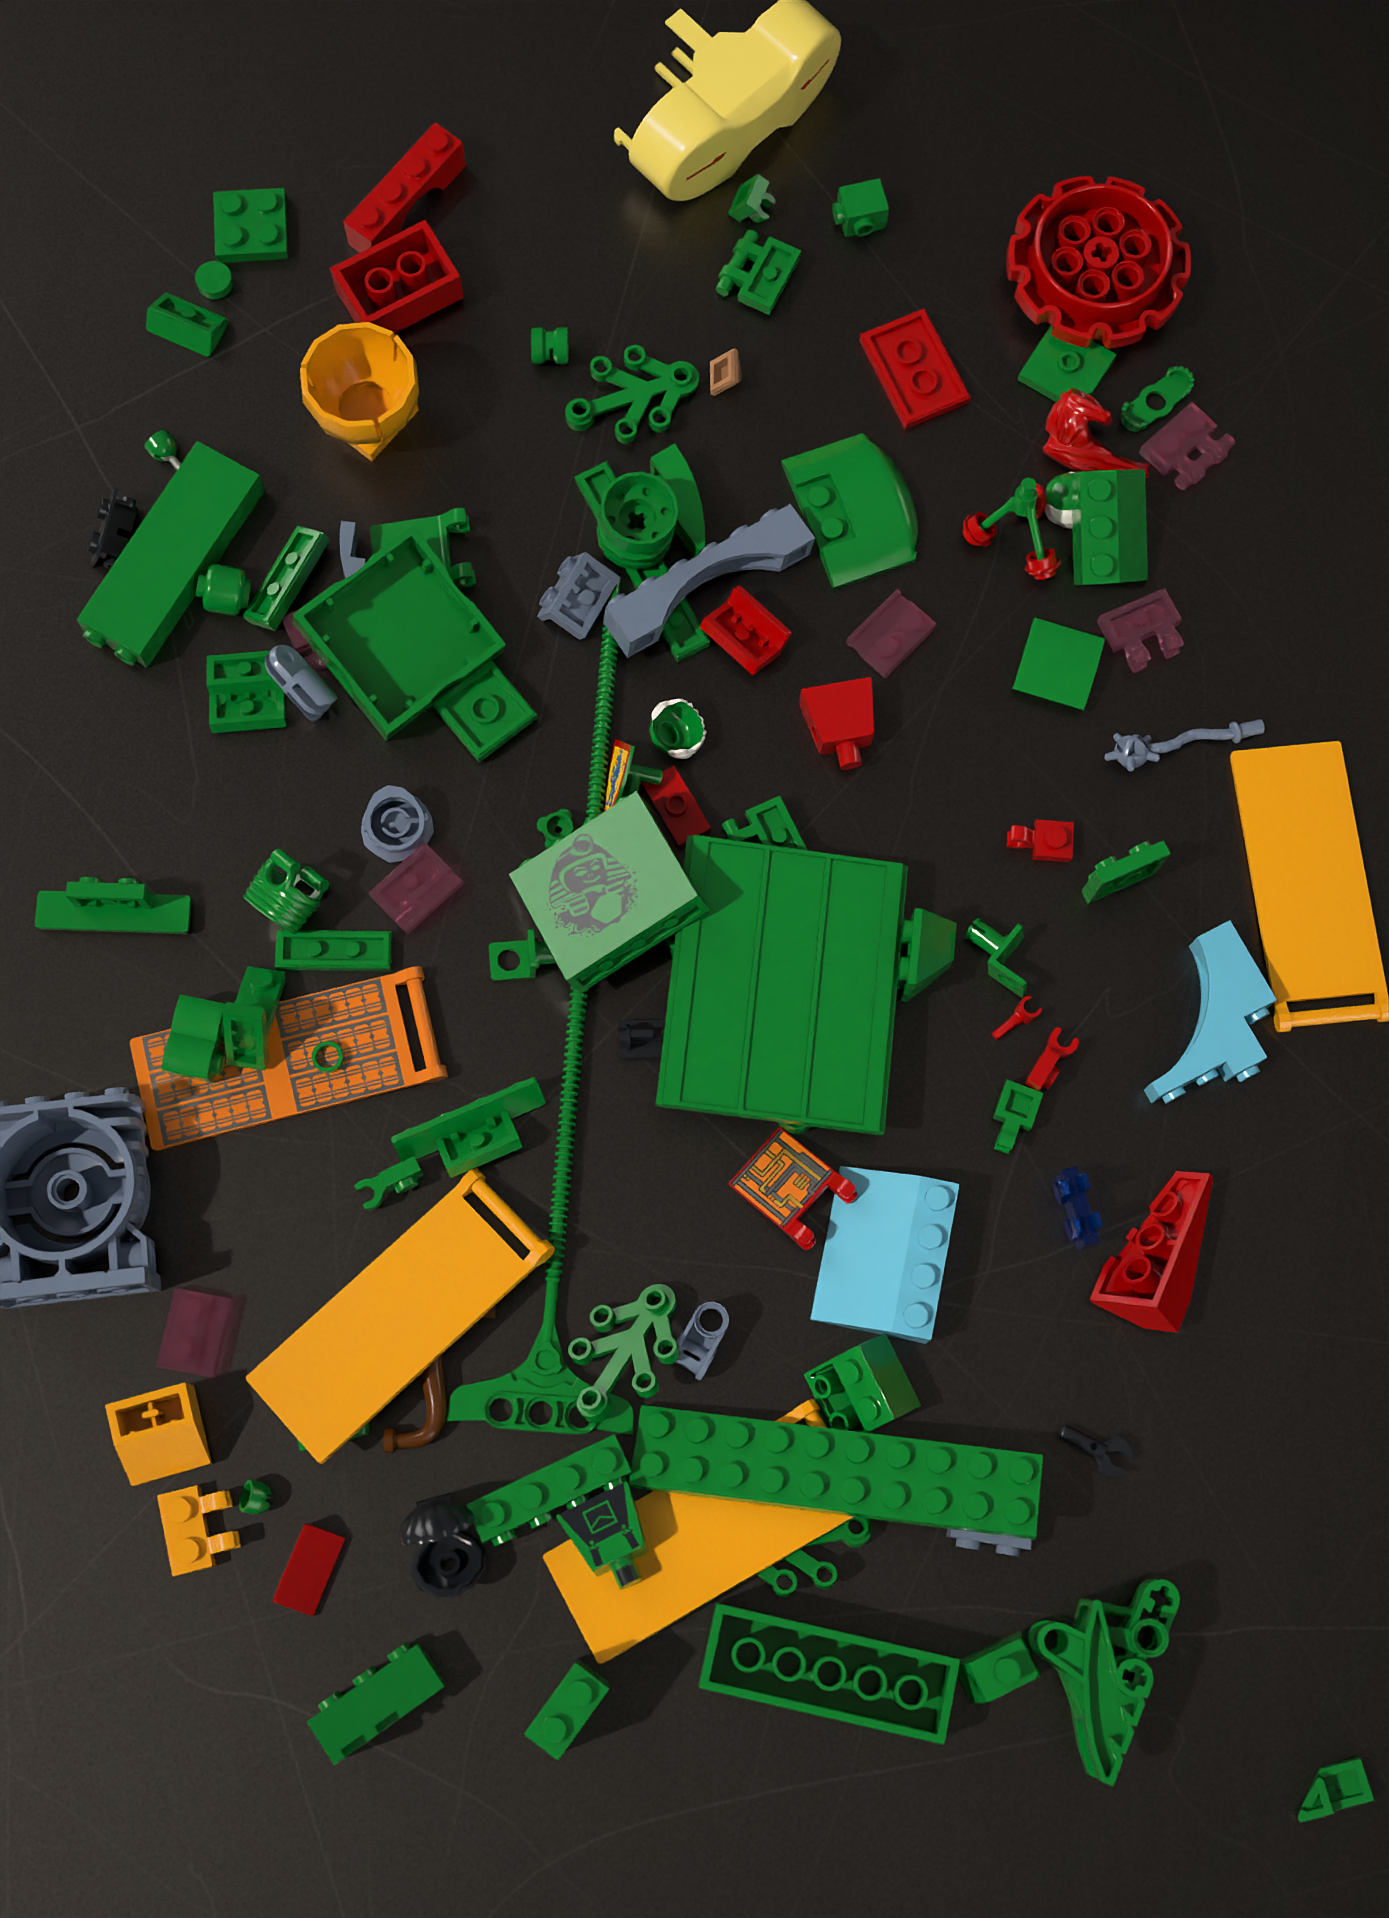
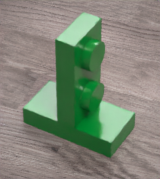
M247 966L235 1003L226 1002L222 1013L227 1065L258 1070L266 1069L269 1059L267 1038L286 983L284 971Z

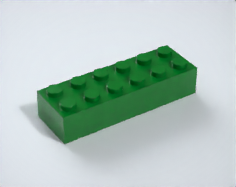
M715 1603L698 1686L710 1691L944 1745L960 1659Z

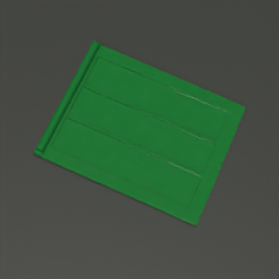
M687 835L683 868L710 910L678 930L675 934L655 1106L883 1135L885 1130L908 866L888 861L699 835Z

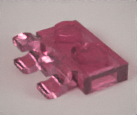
M1165 588L1101 614L1097 620L1112 651L1116 652L1124 649L1127 663L1133 673L1147 668L1146 661L1151 659L1142 640L1157 635L1159 647L1166 659L1180 654L1179 648L1184 645L1180 634L1175 629V626L1180 624L1182 618Z

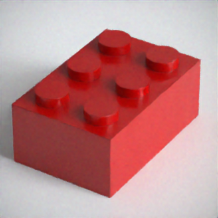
M426 220L330 268L335 290L355 323L370 322L393 331L394 334L464 298L461 277Z

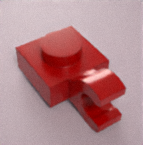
M1036 819L1033 829L1026 826H1011V831L1007 832V847L1033 849L1032 860L1070 862L1073 859L1074 822Z
M1059 1027L1054 1029L1048 1037L1045 1050L1023 1085L1037 1091L1042 1086L1049 1089L1060 1072V1069L1055 1067L1057 1060L1073 1054L1079 1045V1039L1074 1038L1069 1047H1061L1057 1042V1037L1062 1029Z

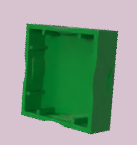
M413 525L373 554L356 573L334 583L293 614L294 626L385 741L431 708L433 702L490 659L494 660L502 654L506 646L505 642L476 605L455 586L444 564Z

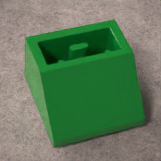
M886 1333L859 1344L804 1373L808 1385L831 1429L868 1433L921 1406Z

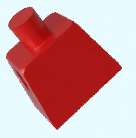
M871 677L801 689L800 708L818 752L822 755L837 752L842 770H850L861 766L862 760L859 748L870 746L874 736Z

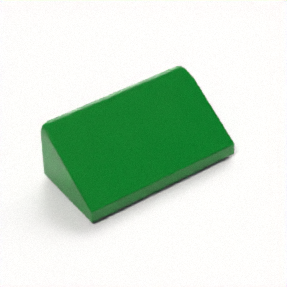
M167 292L147 308V331L206 357L212 354L229 324V319Z

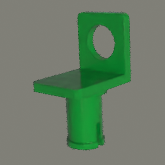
M977 918L973 922L976 925L975 928L970 925L965 938L991 954L988 960V975L1023 998L1027 994L1026 981L1003 966V964L1022 942L1024 927L1017 924L1009 935L1003 936L983 922L981 918Z
M534 929L527 930V940L489 944L490 971L493 981L535 978L536 969L539 968L540 964L556 963L546 942H538L537 938H534ZM507 950L514 951L520 958L519 966L512 971H505L498 964L499 955Z

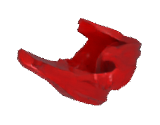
M1075 388L1060 394V399L1054 403L1047 417L1045 429L1050 436L1043 447L1044 454L1057 463L1079 472L1145 469V478L1150 476L1148 471L1149 464L1123 458L1114 454L1095 440L1089 430L1088 422L1097 421L1105 427L1112 423L1110 412L1103 409L1096 399Z

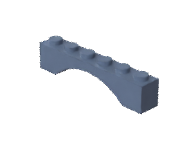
M791 504L780 510L773 508L766 512L760 521L752 526L743 525L737 528L727 540L719 544L718 542L708 544L693 559L689 561L682 559L675 563L668 573L659 578L652 576L643 581L637 590L627 596L622 593L611 599L605 609L603 623L626 657L629 658L659 641L664 624L673 609L688 593L702 583L720 575L740 570L763 569L780 572L810 555L815 537Z

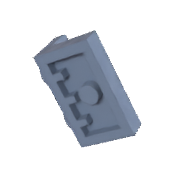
M586 552L573 558L569 556L565 559L557 572L560 578L555 587L551 586L542 596L539 602L542 609L537 615L542 621L551 619L579 640L585 638L620 579L617 574Z

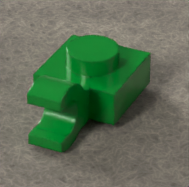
M1006 1080L993 1115V1119L1003 1122L994 1146L995 1150L1009 1154L1014 1146L1019 1128L1028 1132L1031 1130L1043 1092Z
M413 1156L379 1172V1175L374 1178L359 1181L354 1187L357 1192L367 1188L374 1190L373 1199L363 1204L366 1211H371L381 1205L384 1194L387 1191L390 1193L396 1190L397 1194L411 1190L419 1184L417 1179L423 1177L424 1173L417 1159Z

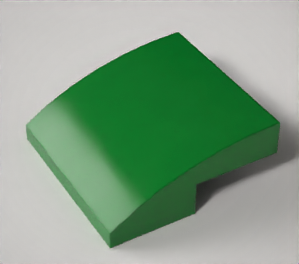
M1034 618L1012 689L1084 710L1105 638Z
M270 651L207 656L209 726L212 733L287 727L285 693L271 678L265 668V658Z

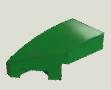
M1360 1756L1319 1768L1298 1812L1300 1822L1332 1815L1336 1810L1374 1801Z

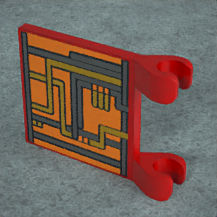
M781 1127L771 1135L728 1183L732 1189L787 1233L806 1251L814 1246L816 1239L813 1232L798 1220L819 1196L829 1188L843 1202L850 1204L858 1195L853 1183L835 1172Z

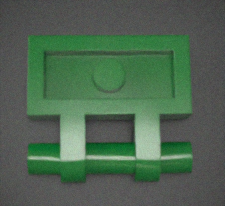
M747 230L743 239H739L733 248L734 256L729 265L723 266L719 274L720 281L715 289L720 295L728 296L731 288L738 286L741 288L738 293L739 302L770 315L801 258V250L770 236L764 247L756 245L759 235L752 230ZM746 261L755 262L750 273L742 270Z
M780 795L746 810L745 816L750 824L749 826L740 829L735 818L729 819L722 824L727 834L725 839L749 842L757 838L759 843L764 845L807 850Z

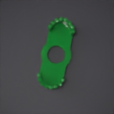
M1174 366L1173 369L1169 368L1165 377L1156 384L1145 387L1140 392L1139 397L1130 404L1125 402L1121 410V420L1124 427L1130 431L1138 432L1147 428L1157 419L1166 417L1171 412L1173 406L1191 392L1194 386L1192 372H1189L1187 368L1184 369L1183 366L1179 368ZM1150 394H1159L1165 399L1166 405L1161 410H1152L1146 404V397Z

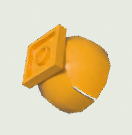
M370 322L337 325L313 341L301 362L302 400L306 408L326 434L347 442L371 461L377 457L419 410L417 404L419 396L417 363L398 335L395 336L393 331Z

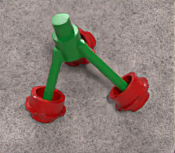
M1024 478L1021 486L1016 489L1015 495L991 516L978 512L975 515L967 516L963 522V535L971 545L987 547L991 544V539L996 535L994 524L1009 511H1013L1019 516H1026L1029 520L1035 551L1027 555L1025 571L1029 575H1034L1035 579L1042 580L1054 576L1056 569L1061 564V559L1056 557L1054 549L1043 548L1037 519L1042 516L1043 511L1047 510V499L1044 493L1045 489L1041 485L1036 484V481L1032 478Z

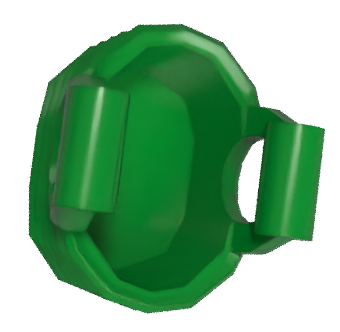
M276 849L272 852L271 857L266 863L261 864V868L257 870L258 873L254 875L250 886L246 888L243 898L270 920L290 933L297 934V930L302 928V924L306 923L307 918L311 917L312 912H315V909L320 906L319 900L329 888L330 883L309 866L304 867L300 874L296 875L301 869V864L282 849ZM276 865L287 873V876L275 870L274 867ZM303 881L315 889L310 896L297 889L298 885Z

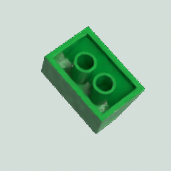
M1145 469L1071 473L1074 585L1148 581Z

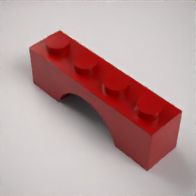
M434 123L343 221L348 244L361 253L400 233L407 214L417 200L433 188L444 190L466 166L463 142L437 123Z

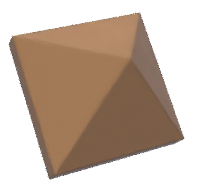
M733 348L710 361L711 395L715 396L742 380L737 349Z

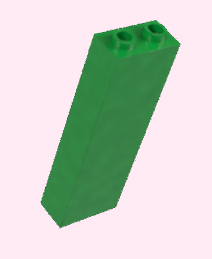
M197 441L76 619L84 631L83 637L99 648H102L105 644L114 649V654L129 665H134L137 662L148 668L196 596L199 574L206 575L209 566L217 564L265 492L260 475Z

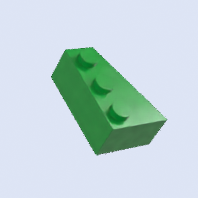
M407 1641L387 1655L391 1662L378 1672L374 1666L370 1667L352 1680L356 1687L342 1696L338 1690L318 1704L321 1712L308 1720L307 1724L333 1765H336L448 1685L421 1643L411 1647Z

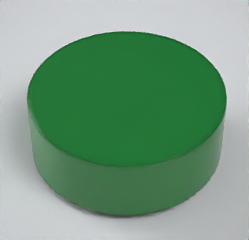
M209 261L202 264L196 272L195 281L200 293L204 297L221 299L230 293L233 287V279L229 268L225 264L218 261Z

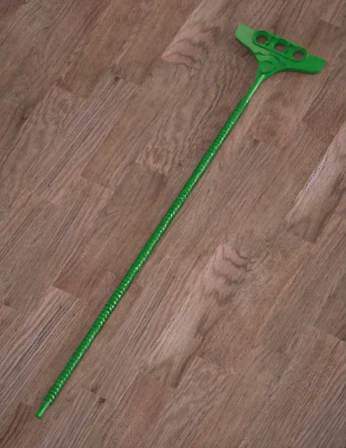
M620 579L608 597V603L620 594ZM606 626L602 629V632L605 634H602L604 641L601 642L603 648L600 650L602 653L600 655L601 662L599 663L601 669L598 672L600 674L598 681L600 682L597 684L599 690H597L598 697L596 702L598 704L595 706L597 709L595 716L597 717L594 719L596 725L593 728L595 730L593 732L595 739L592 740V743L595 745L592 746V751L595 753L591 754V758L594 760L590 762L593 766L590 768V772L593 774L589 775V779L592 780L588 783V786L591 788L588 789L590 796L587 797V800L590 803L586 805L589 809L586 811V815L589 817H586L585 821L603 813L601 810L604 809V805L601 803L605 801V798L602 796L606 793L603 788H606V783L603 781L607 780V777L604 775L607 774V769L604 767L608 766V762L605 760L609 758V755L606 754L609 752V748L606 746L610 745V741L607 739L611 736L608 732L611 731V726L609 725L612 723V720L609 718L612 717V712L610 711L613 710L611 704L614 702V699L611 697L614 696V691L612 690L615 688L613 683L616 680L613 676L616 675V670L614 669L617 667V664L614 662L617 661V656L615 655L618 654V650L615 648L619 646ZM570 986V990L573 991V993L569 994V997L572 998L569 1001V1005L572 1008H568V1012L571 1015L567 1016V1019L570 1020V1023H567V1027L570 1030L566 1031L569 1038L565 1039V1042L568 1043L565 1046V1050H568V1053H564V1057L567 1060L563 1061V1064L566 1065V1068H563V1072L566 1075L562 1076V1080H565V1083L561 1084L564 1091L560 1093L564 1098L560 1099L563 1106L559 1107L562 1113L558 1115L562 1120L558 1121L561 1129H557V1133H560V1136L556 1138L560 1142L556 1144L559 1152H555L558 1160H554V1163L557 1164V1167L554 1168L557 1175H553L556 1183H552L555 1191L551 1193L555 1195V1198L551 1199L554 1206L550 1207V1210H553V1214L549 1215L553 1220L549 1222L552 1229L548 1230L551 1237L547 1238L555 1248V1251L549 1258V1261L545 1262L548 1265V1269H545L544 1272L548 1273V1276L545 1277L547 1287L543 1325L527 1360L517 1369L499 1378L458 1387L450 1397L446 1421H487L495 1428L506 1430L585 1435L597 1429L633 1436V1409L626 1399L611 1393L608 1394V1397L612 1402V1410L604 1421L590 1423L585 1428H577L571 1424L569 1419L570 1411L577 1406L579 1394L585 1388L593 1386L575 1376L565 1364L555 1328L558 1285L561 1281L559 1274H563L560 1266H564L561 1258L565 1257L564 1254H561V1251L565 1250L562 1243L566 1242L563 1235L567 1234V1231L563 1230L564 1227H567L564 1219H568L565 1211H569V1208L565 1207L569 1203L566 1196H570L567 1188H571V1185L568 1184V1181L571 1180L568 1173L572 1172L569 1165H573L570 1158L574 1155L570 1153V1150L574 1149L571 1142H575V1138H572V1135L576 1132L572 1130V1127H576L573 1119H577V1115H574V1112L578 1109L574 1105L578 1104V1100L575 1097L579 1096L576 1089L580 1087L576 1082L580 1081V1077L577 1074L581 1073L578 1066L582 1064L578 1060L582 1058V1054H579V1051L583 1050L580 1044L584 1042L580 1037L584 1036V1032L581 1029L585 1028L582 1021L586 1019L582 1015L586 1013V1009H583V1007L587 1006V1002L584 999H587L588 996L584 992L580 994L573 986ZM597 1397L589 1400L586 1405H593L597 1401ZM498 1399L508 1400L513 1407L512 1416L505 1422H497L490 1415V1407ZM537 1402L548 1403L552 1408V1419L545 1425H537L530 1419V1409Z

